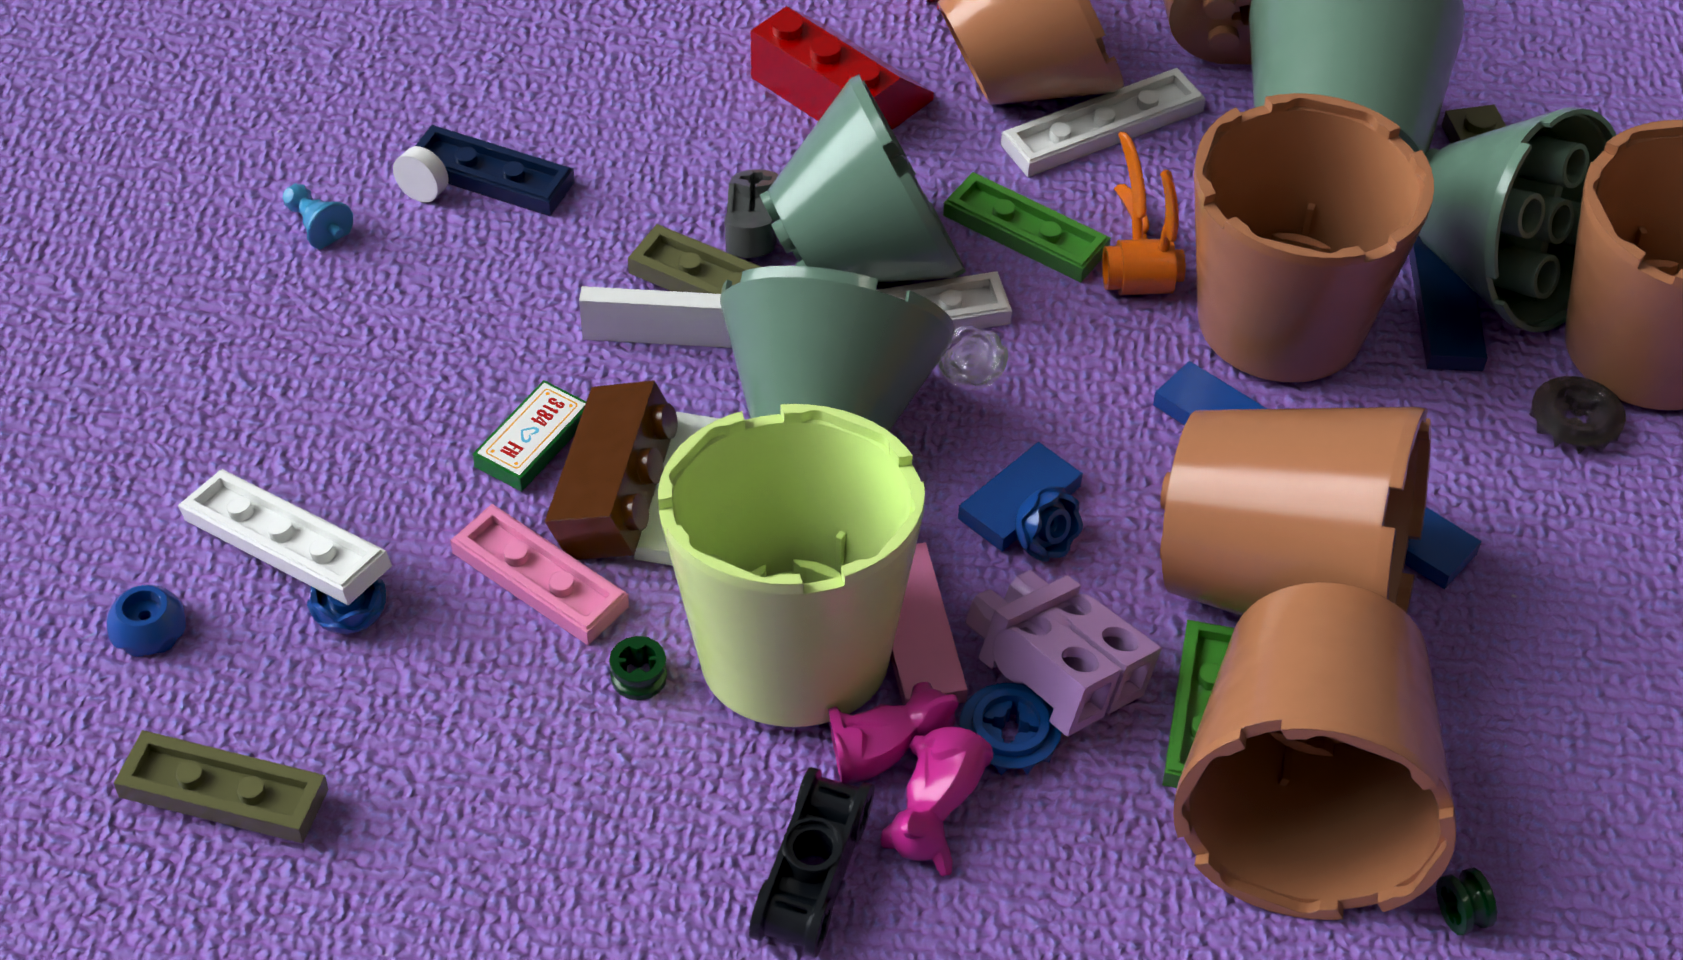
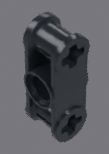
M808 768L798 792L794 813L772 870L758 894L749 927L751 939L761 941L765 936L804 947V952L807 956L814 958L818 956L824 943L833 906L855 845L861 839L870 815L875 791L874 784L863 782L857 787L822 777L821 769ZM811 855L826 859L825 862L818 865H807L799 860Z

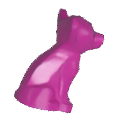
M920 682L913 686L910 700L905 705L880 704L870 710L854 715L841 712L837 706L829 708L831 737L840 782L854 784L873 778L891 768L902 758L909 748L911 739L915 735L926 736L935 729L954 727L955 711L959 705L957 696L953 694L945 695L940 690L933 689L929 682Z
M943 727L932 730L926 736L915 735L911 739L909 747L912 753L918 757L912 777L907 784V809L898 812L893 822L883 829L880 839L883 848L896 849L904 858L915 861L932 859L941 876L950 875L953 865L950 848L945 838L943 821L974 791L985 767L989 766L993 759L991 744L975 732L961 727Z

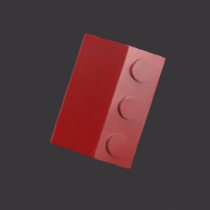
M784 7L751 30V78L817 121L820 120L848 80L860 74L862 81L864 80L892 130L933 101L934 92L822 22L790 7Z

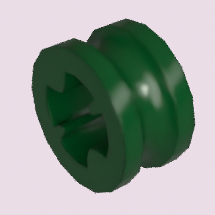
M643 636L625 638L616 644L611 651L609 665L611 669V682L617 693L630 700L649 699L660 693L667 680L664 648L657 641ZM648 663L650 670L645 672L639 668ZM631 664L637 667L631 673L627 672L628 665Z
M1475 867L1462 870L1459 879L1452 874L1438 879L1436 894L1439 908L1446 924L1457 935L1471 933L1474 924L1480 928H1487L1495 924L1497 921L1496 900L1489 882L1481 871Z

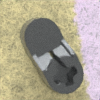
M757 169L741 171L732 176L728 189L727 213L724 218L725 248L727 253L736 257L753 258L765 256L774 250L777 243V236L771 225L774 221L767 212L760 194L768 191L769 187L778 177L776 172Z

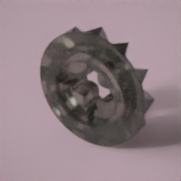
M1577 376L1557 377L1543 383L1534 394L1529 413L1531 417L1537 420V433L1551 434L1555 447L1563 443L1572 444L1578 454L1588 446L1602 452L1610 441H1618L1626 422L1625 409L1619 398L1610 389L1591 379ZM1567 411H1571L1575 416H1588L1586 423H1583L1577 417L1568 419L1566 417Z

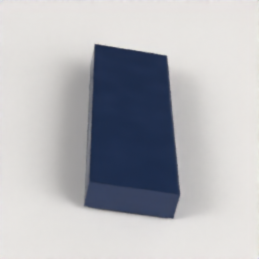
M431 125L415 145L430 150L440 158L446 168L449 185L547 216L553 214L575 183L573 168L435 125Z
M1418 236L1409 253L1427 369L1483 371L1488 357L1476 293L1437 257Z

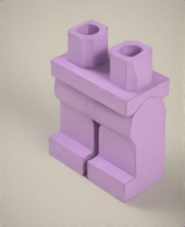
M1029 570L1016 576L1008 587L1005 599L1001 598L991 589L977 594L972 600L965 623L985 639L978 658L991 669L998 666L1006 678L1013 682L1024 683L1054 709L1049 722L1068 737L1103 718L1105 712L1109 715L1144 696L1162 647L1096 599L1086 594H1078L1081 585L1070 576L1066 575L1048 584L1033 571Z

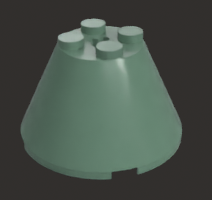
M860 74L854 76L842 88L769 187L768 191L760 194L767 212L774 221L771 225L777 238L787 253L793 252L799 261L796 263V266L820 267L852 272L878 279L877 283L954 278L966 272L948 233L932 203L923 194L915 177L916 173L864 80L862 81Z
M1567 107L1448 144L1442 149H1430L1427 151L1426 157L1434 178V195L1427 220L1418 236L1437 257L1508 324L1530 332H1544L1560 326L1566 322L1567 317L1566 309L1569 302L1585 177L1590 163L1604 151L1606 142L1616 136V132L1606 118L1599 113L1584 108Z
M767 266L742 271L740 283L732 285V281L726 280L720 297V305L750 419L781 414L780 404H810L840 409L859 415L890 431L951 346L954 323L942 308L911 290L907 291L906 299L903 300L876 291L878 282L876 278L820 267Z

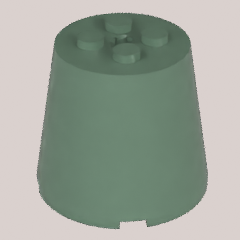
M1251 0L1249 23L1254 108L1263 106L1267 96L1278 94L1307 93L1348 100L1372 109L1392 120L1401 127L1399 137L1414 152L1422 150L1426 156L1427 151L1430 149L1463 36L1465 22L1463 1Z

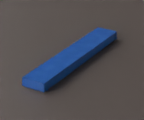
M1188 361L1155 392L1153 406L1183 425L1186 424L1189 416L1195 410L1267 409L1191 361ZM1426 507L1421 540L1409 539L1405 565L1443 589H1446L1477 555L1482 541Z

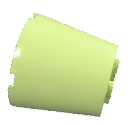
M780 404L781 414L745 420L743 412L740 411L718 419L691 435L677 448L664 467L658 487V506L661 525L702 673L710 690L725 706L748 719L774 726L805 727L830 722L829 708L837 706L843 713H852L870 700L883 683L891 657L924 514L925 487L924 481H920V477L912 465L913 455L896 436L880 425L859 415L831 407L810 404Z

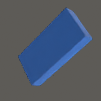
M1038 441L961 503L958 510V519L1003 552L1018 539L1015 529V518L1021 503L1029 495L1039 489L1051 486L1063 487L1065 492L1071 495L1081 487L1083 473Z

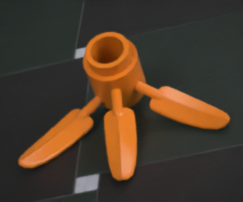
M1119 132L1118 136L1125 154L1131 188L1126 184H1118L1114 187V190L1132 219V240H1118L1116 246H1104L1102 255L1105 290H1117L1119 295L1173 294L1176 282H1184L1186 273L1183 249H1175L1174 245L1179 227V207L1174 179L1170 170L1164 169L1160 173L1165 194V221L1160 239H1148L1146 233L1149 231L1150 223L1147 216L1146 192L1141 164L1132 138L1125 132Z

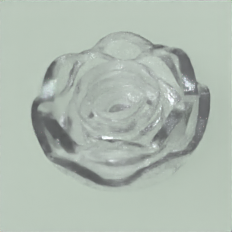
M964 325L954 332L951 346L937 365L942 375L951 384L966 390H978L992 385L1003 374L1008 361V350L1002 345L999 336L995 332L978 329L972 325Z

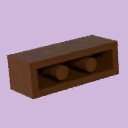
M655 380L591 387L544 521L562 550L576 560L635 555L642 530L647 527L649 521L650 504L656 485L660 482L664 470L663 463L670 441L675 437L678 427L676 411L670 403H667Z

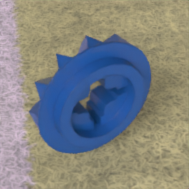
M997 683L980 689L967 700L959 720V727L975 732L991 744L993 759L990 764L996 766L1000 775L1004 774L1008 769L1020 768L1028 775L1036 764L1042 761L1050 763L1054 750L1061 741L1062 734L1061 731L1049 722L1054 708L1027 685L1019 683ZM1016 714L1015 723L1018 724L1019 733L1016 734L1014 741L1005 743L1004 739H1002L1001 729L1005 727L1006 722H1009L1010 715Z

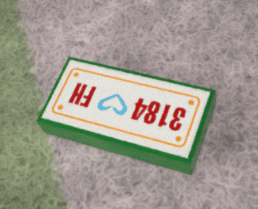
M543 380L473 453L474 467L522 492L575 436L586 401Z

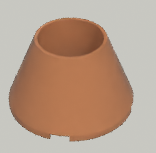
M939 0L937 2L966 64L990 105L1114 93L1124 87L1122 74L1114 56L1109 58L1102 40V37L1106 34L1089 0Z

